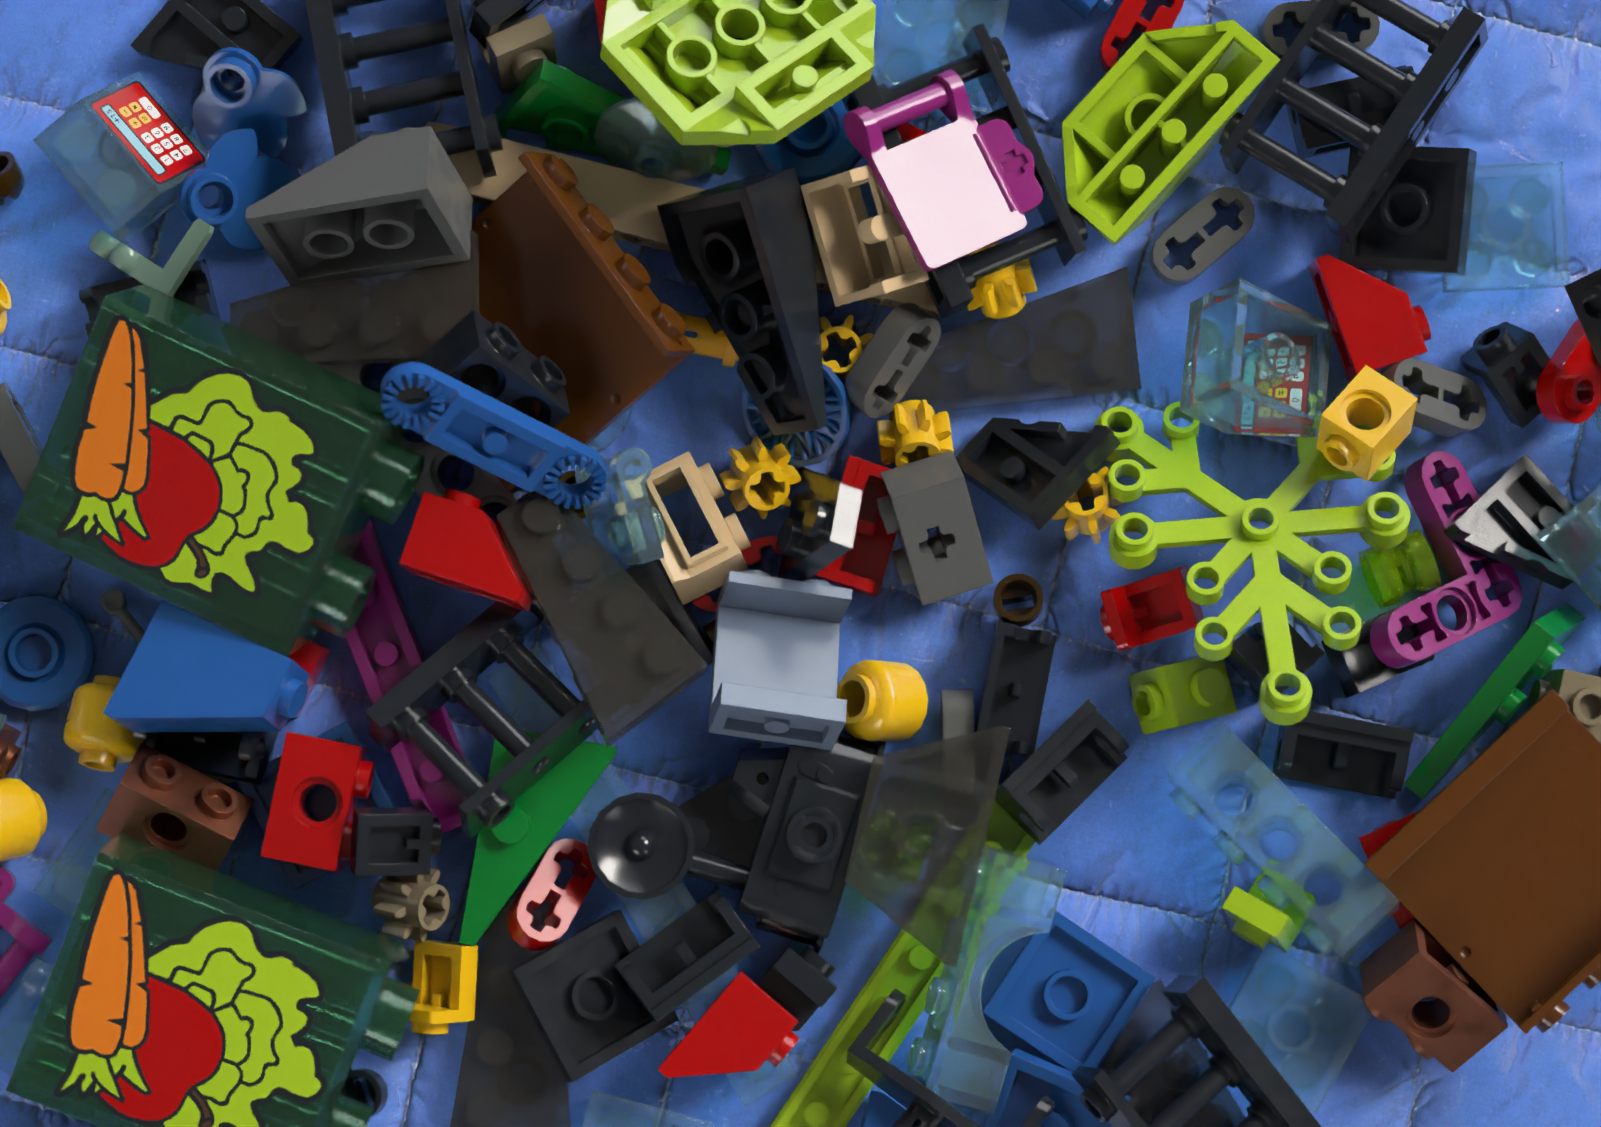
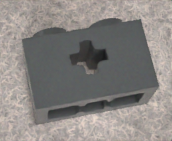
M952 450L880 472L886 496L876 498V502L886 533L897 532L902 548L891 553L902 587L913 584L921 604L924 606L994 583L965 477ZM935 527L934 531L927 533V529Z

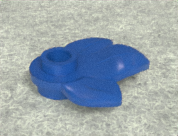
M227 47L213 53L204 66L203 83L205 90L197 97L192 106V118L199 139L207 151H209L210 146L216 139L227 132L239 129H253L257 137L258 149L270 157L278 158L289 136V120L287 117L303 114L308 110L309 106L303 90L289 75L282 71L262 67L252 54L243 49ZM227 69L238 72L245 82L233 81L228 76Z
M253 129L233 130L216 139L210 146L204 166L189 173L182 182L179 191L180 207L184 215L191 222L200 218L212 227L217 228L229 244L244 250L265 249L245 219L246 208L300 177L298 171L277 158L257 156V137ZM207 186H216L219 192L217 202L212 206L203 207L199 201L201 191Z

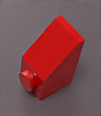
M1328 254L1316 258L1308 266L1348 383L1356 377L1365 365L1376 372H1381L1382 369L1408 358L1419 359L1428 352L1425 341L1431 339V332L1426 315L1420 305L1412 307L1406 292Z
M446 488L443 497L424 492L399 564L413 575L528 612L532 598L495 522L483 510L479 509L482 501L469 494Z
M740 970L659 1065L657 1070L665 1077L671 1078L757 1071L766 1060L776 1067L800 1039L791 1031L799 1022L798 1018L746 973Z

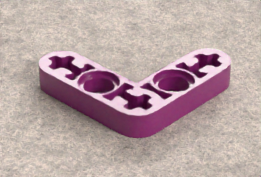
M1444 451L1432 452L1408 466L1404 475V487L1449 583L1381 615L1373 622L1370 629V643L1373 652L1385 665L1396 669L1423 660L1511 616L1519 609L1522 602V588L1513 567L1473 549L1470 553L1465 552L1443 532L1478 498L1463 465L1452 454ZM1437 475L1441 482V487L1436 489L1430 480V477ZM1453 504L1455 511L1446 515L1443 508ZM1480 561L1483 568L1473 571L1471 565ZM1490 586L1496 596L1491 601L1485 593V590ZM1439 600L1448 603L1455 612L1456 627L1454 631L1444 627L1438 618L1437 604ZM1417 624L1418 630L1422 635L1401 645L1396 633Z

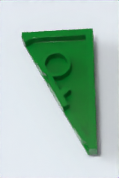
M546 59L493 112L496 115L502 139H505L507 129L542 134L546 140V148L563 151L580 150L592 156L639 163L641 151L679 158L678 170L697 174L713 173L722 176L729 166L731 150L715 145H680L649 110L629 101L621 94L611 92L576 75L572 70L558 66Z
M1565 603L1534 621L1407 778L1404 785L1421 800L1426 798L1496 719L1504 725L1512 718L1528 697L1522 690L1535 675L1543 678L1555 666L1566 651L1562 645L1586 618L1568 603Z
M523 730L533 741L543 734ZM496 739L493 746L488 780L514 759ZM583 741L515 800L516 804L513 811L501 824L492 829H488L485 826L478 832L459 943L475 946L486 930L491 927L525 877H528L556 839L559 831L584 801V797L598 778L615 759L618 746Z

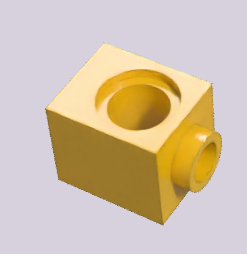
M1365 365L1321 414L1316 449L1321 451L1324 457L1336 468L1343 471L1350 470L1367 482L1411 433L1418 398ZM1364 425L1370 427L1371 430H1361L1354 426Z

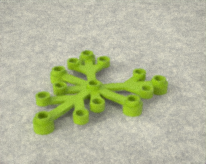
M1310 392L1309 409L1314 412V415L1308 417V424L1305 430H1292L1294 432L1299 465L1268 499L1253 498L1245 501L1201 472L1196 443L1200 427V413L1193 404L1178 401L1168 405L1164 410L1162 432L1165 438L1170 441L1171 450L1144 433V425L1141 418L1131 409L1122 406L1108 409L1097 418L1095 425L1106 426L1109 429L1114 426L1129 429L1122 433L1113 431L1121 444L1106 459L1107 461L1114 462L1108 473V491L1114 499L1121 502H1133L1145 495L1185 492L1220 516L1215 518L1154 522L1144 514L1137 512L1127 513L1116 519L1110 527L1108 540L1110 557L1119 566L1134 570L1150 565L1155 560L1158 549L1226 543L1210 562L1196 563L1187 573V596L1194 603L1204 606L1215 604L1221 599L1224 585L1251 558L1254 578L1218 617H1208L1198 623L1195 629L1194 648L1197 654L1205 660L1219 661L1224 659L1232 650L1233 640L1260 612L1269 674L1265 676L1261 683L1259 708L1262 714L1275 724L1287 726L1300 722L1309 712L1312 686L1308 678L1296 670L1287 611L1320 633L1327 646L1340 651L1348 650L1357 644L1362 621L1359 614L1352 608L1346 606L1330 608L1280 574L1278 556L1310 577L1315 588L1321 593L1327 595L1340 594L1348 588L1350 583L1352 564L1348 557L1337 551L1320 553L1298 537L1359 532L1361 538L1370 546L1380 549L1393 548L1402 543L1407 536L1411 518L1408 505L1403 499L1392 492H1379L1368 497L1360 506L1293 511L1319 481L1360 478L1350 470L1343 471L1336 468L1324 457L1321 451L1316 449L1321 414L1324 412V403L1318 395ZM1183 418L1188 420L1191 425L1177 427L1171 421ZM1364 425L1354 426L1361 430H1371L1370 427ZM1395 451L1368 481L1380 482L1392 474L1396 458ZM1136 458L1137 460L1148 466L1150 469H1144V467L1139 462L1132 459ZM1121 476H1131L1137 482L1126 486L1120 484L1117 479ZM1386 511L1392 513L1395 517L1385 519L1379 517L1375 512ZM1259 521L1270 526L1265 529H1257L1250 522ZM1139 532L1145 536L1140 539H1130L1124 533ZM1325 568H1335L1342 573V576L1339 578H1328L1321 571ZM1201 578H1208L1214 581L1216 586L1210 589H1203L1198 587L1195 581ZM1335 623H1345L1351 627L1352 631L1347 634H1339L1333 631L1330 626ZM1209 633H1216L1222 636L1225 641L1213 645L1207 643L1203 637ZM1278 686H1289L1298 692L1291 696H1285L1280 694L1275 688Z

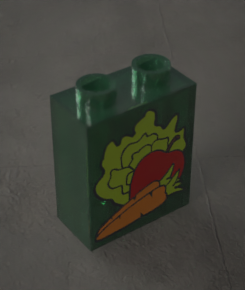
M144 284L105 296L12 528L288 657L321 635L322 630H326L343 639L351 632L368 601L376 578L375 569L353 559L371 516L390 525H393L399 519L417 486L425 457L401 445L408 429L402 428L400 424L395 426L391 423L390 418L386 419L384 411L381 410L379 393Z
M119 833L100 849L6 1091L98 1127H367L374 1107L343 1095L360 1050L393 1061L421 990L389 978L403 943Z

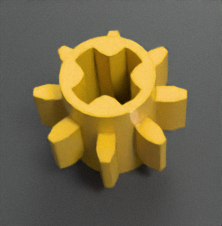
M997 241L989 246H986L980 250H977L969 254L968 256L973 255L996 244H999L1001 242ZM1027 258L976 280V287L971 289L974 298L967 305V309L971 311L981 307L982 313L992 319L1007 318L1021 311L1026 304L1025 293L1037 291L1029 259Z
M852 315L845 319L843 327H832L829 320L823 316L820 317L822 364L830 367L840 380H846L850 370L862 354V349L872 339L873 333H866L858 337L852 331L854 325V316ZM836 339L841 347L850 344L853 346L854 349L849 353L848 366L840 368L836 360L828 362L823 360V357L828 354V342L830 340Z
M907 400L894 404V410L890 412L889 420H878L876 423L883 465L895 462L896 467L949 450H952L954 453L948 412L943 411L935 414L934 409L927 403V400Z
M754 436L751 445H747L740 450L729 449L728 452L732 458L730 471L720 473L719 479L725 489L732 491L729 500L736 511L740 512L750 504L756 509L761 519H765L769 510L776 509L781 505L789 507L792 504L788 498L790 484L800 482L801 476L794 466L788 465L791 455L782 443L774 446L770 451L764 446L758 436Z
M1104 466L1097 474L1093 473L1052 517L1053 520L1068 518L1064 526L1065 535L1068 540L1071 541L1078 533L1091 535L1094 543L1098 544L1101 539L1100 533L1121 517L1117 510L1113 509V506L1122 505L1125 502L1114 499L1108 491V467ZM1093 496L1095 508L1083 511L1081 499Z

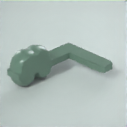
M200 218L196 219L163 269L101 229L91 237L88 249L170 301L212 237L214 227Z

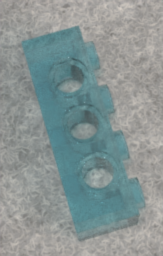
M1222 721L1167 772L1170 783L1175 787L1168 794L1170 799L1193 822L1202 815L1219 832L1212 838L1214 844L1237 867L1246 860L1263 877L1256 883L1258 889L1281 912L1290 905L1307 922L1300 931L1325 957H1328L1335 951L1346 961L1399 910L1400 900ZM1231 786L1243 787L1253 797L1250 807L1238 815L1226 814L1217 806V799L1220 793ZM1272 831H1286L1295 838L1297 846L1291 856L1283 860H1273L1263 854L1260 849L1261 842ZM1319 875H1327L1334 878L1342 889L1339 898L1332 904L1325 906L1312 903L1304 893L1307 883L1312 878Z

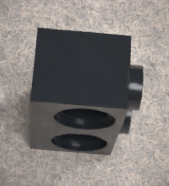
M474 309L420 356L421 363L429 365L552 428L570 414L565 390L567 380L559 366L547 356L542 355L539 358L521 345L519 339L510 328L501 322L492 324Z

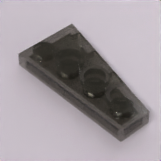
M533 490L531 493L527 492L497 515L496 525L530 593L534 594L546 618V625L555 644H559L573 672V680L583 700L587 701L598 723V730L607 748L706 672L707 663L571 507L569 509L563 508V504L557 506L553 503L552 499H548V497Z

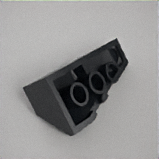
M795 168L749 176L657 205L676 268L686 284L695 281L709 305L711 312L705 318L713 332L717 334L724 331L740 359L737 364V373L772 434L776 436L819 430L827 426L813 229Z

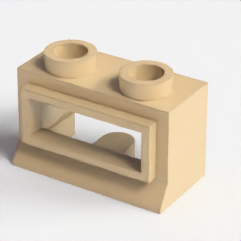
M870 165L848 170L800 186L835 307L929 280L928 273L921 268ZM868 182L878 212V216L871 218L868 217L859 186ZM886 240L895 273L886 276L876 242Z
M688 451L640 476L621 480L682 605L723 586L729 570L737 572L749 570L741 551L751 547V544L735 513L723 518L715 500L725 496L709 462L697 467ZM687 486H690L718 541V544L690 557L661 500Z

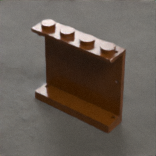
M524 152L518 159L527 172L472 221L470 260L423 267L408 280H383L367 296L414 362L421 363L420 356L473 309L492 324L501 322L517 336L524 348L538 358L542 355L547 356L562 370L567 380L565 390L570 414L555 426L554 429L588 445L696 350L684 335L687 327L679 314L669 305L661 304L649 288L648 284L651 282L647 270L635 257L628 253L624 254L611 236L614 233V227L609 218L598 207L588 204L575 187L578 184V178L573 169L563 159H558L555 155ZM497 476L507 492L526 491Z
M1553 689L1547 691L1364 862L1375 876L1525 1034L1534 1026L1544 1033L1559 1021L1570 1009V1006L1564 999L1582 982L1589 990L1601 982V743L1568 710L1571 707Z

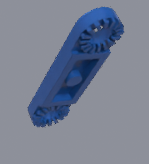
M419 362L399 364L390 369L381 381V410L384 411L386 419L390 418L391 423L395 426L400 424L402 428L410 429L422 435L423 440L530 493L534 490L548 497V499H552L553 503L557 506L563 504V508L569 509L570 506H575V509H581V505L586 504L588 507L593 505L592 501L594 499L598 501L601 498V493H604L606 489L605 463L602 456L595 449L429 365ZM413 384H416V387L419 389L423 386L424 391L427 392L429 390L430 395L425 401L418 404L403 403L395 396L399 394V389L405 390L406 385L409 388H413ZM575 465H578L580 470H583L585 467L587 473L591 471L590 477L579 484H567L558 479V476L562 474V470L564 472L568 471V466H571V469H575Z

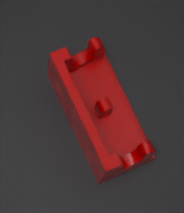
M849 455L841 481L863 490L853 549L813 575V579L824 580L842 588H849L855 592L875 598L878 597L897 532L886 533L876 498L886 496L880 472L892 468Z

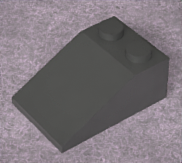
M408 127L396 132L367 137L246 208L245 219L290 286L298 288L470 260L473 198L432 127Z

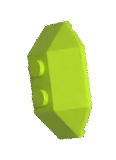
M1234 20L1215 22V24L1184 26L1144 32L1062 122L1067 206L1078 212L1083 220L1111 244L1116 245L1150 218L1219 143L1226 124L1237 112L1244 113L1270 77L1280 59Z

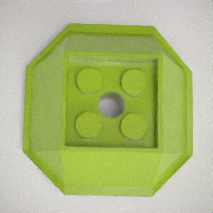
M607 0L600 58L680 145H715L725 148L738 144H775L871 79L874 68L876 5L871 0ZM733 38H742L744 40H736Z

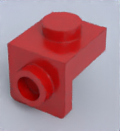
M1188 566L1179 567L1100 593L1103 602L1100 608L1101 623L1106 635L1112 641H1115L1119 651L1139 647L1195 629L1198 623L1204 619L1201 606L1191 601L1186 594Z

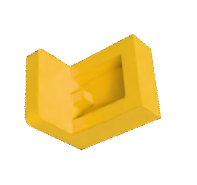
M439 940L415 941L411 1003L389 1005L388 1018L410 1021L411 1032L419 1034H447L449 1023L475 1021L478 945L472 946Z

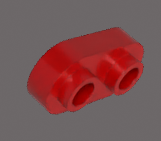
M1579 319L1573 323L1537 382L1536 398L1539 409L1546 419L1556 424H1578L1585 422L1593 415L1601 402V367Z

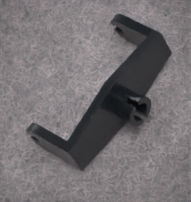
M898 989L893 990L848 1049L846 1063L906 1108L905 1112L898 1121H895L892 1127H979L938 1094L871 1051L896 1018L906 1001L905 994ZM1046 1094L1021 1127H1042L1055 1108L1057 1101Z

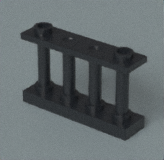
M305 0L335 156L362 141L360 124L370 123V116L465 95L471 125L435 134L448 156L476 150L484 178L497 176L492 152L503 150V144L495 113L484 115L460 0H445L448 17L353 37L352 32H341L339 17L349 15V8L384 0ZM454 42L459 71L364 91L362 86L352 88L349 70L360 68L359 62Z
M1321 0L1245 114L1237 112L1226 124L1219 139V144L1222 146L1219 152L1225 168L1237 175L1248 157L1252 156L1324 199L1323 207L1327 209L1324 216L1329 231L1351 244L1488 40L1486 19L1465 6L1454 22L1445 20L1443 23H1440L1402 0ZM1353 2L1429 45L1427 52L1432 55L1419 74L1411 71L1406 75L1333 32ZM1318 53L1394 97L1393 104L1397 107L1384 126L1379 123L1370 126L1299 84ZM1284 104L1359 148L1358 155L1362 159L1349 177L1342 174L1336 178L1264 135Z
M984 23L972 27L962 42L967 54L966 56L889 88L884 83L877 85L872 74L868 82L842 98L847 112L861 106H866L873 110L929 86L932 76L951 69L958 74L963 84L978 78L993 111L976 118L978 125L980 126L994 119L1006 121L1017 141L1028 148L1033 154L1035 178L1043 191V199L1037 206V209L1044 224L966 258L964 256L938 269L927 272L929 280L924 282L941 319L960 312L967 307L974 298L971 289L976 287L975 281L1053 247L1056 248L1064 267L1076 262L1087 250L1084 243L1088 239L1085 222L1078 212L1067 206L1007 75V72L1010 71V61L1007 52L999 38H990ZM897 127L882 133L887 150L910 141L903 142Z
M554 553L522 579L532 598L528 612L494 602L365 711L369 735L386 753L400 741L402 743L411 742L467 798L458 807L462 830L470 838L485 826L488 829H492L501 824L513 811L516 804L515 800L625 705L632 708L641 703L651 693L656 684V652L648 644L630 660L626 661L569 605L573 596L571 570ZM541 622L543 624L552 623L608 677L582 701L523 645L524 637ZM495 661L498 664L506 662L561 717L560 720L535 741L476 684L477 676ZM448 701L450 703L459 702L514 757L511 762L487 782L429 725L430 716Z
M1179 975L1162 990L1174 1006L1170 1011L1172 1018L1111 1075L1108 1076L1103 1069L1079 1066L1071 1073L1084 1090L1079 1094V1098L1085 1108L1098 1121L1104 1124L1108 1121L1112 1127H1184L1227 1086L1232 1088L1237 1086L1250 1103L1246 1108L1248 1116L1236 1127H1321L1204 976ZM1189 1037L1192 1039L1199 1038L1212 1054V1057L1208 1060L1210 1067L1147 1125L1125 1096Z

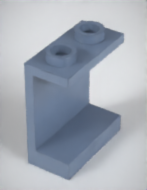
M729 570L716 605L708 733L832 751L846 723L847 700L837 698L840 623L852 600V589L836 587L820 579L796 581L772 577L770 574L760 570H745L742 572Z

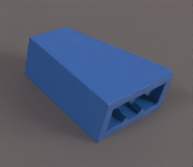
M162 600L103 714L134 733L282 731L287 719L295 717L304 705L308 693L306 682L310 674L294 660Z

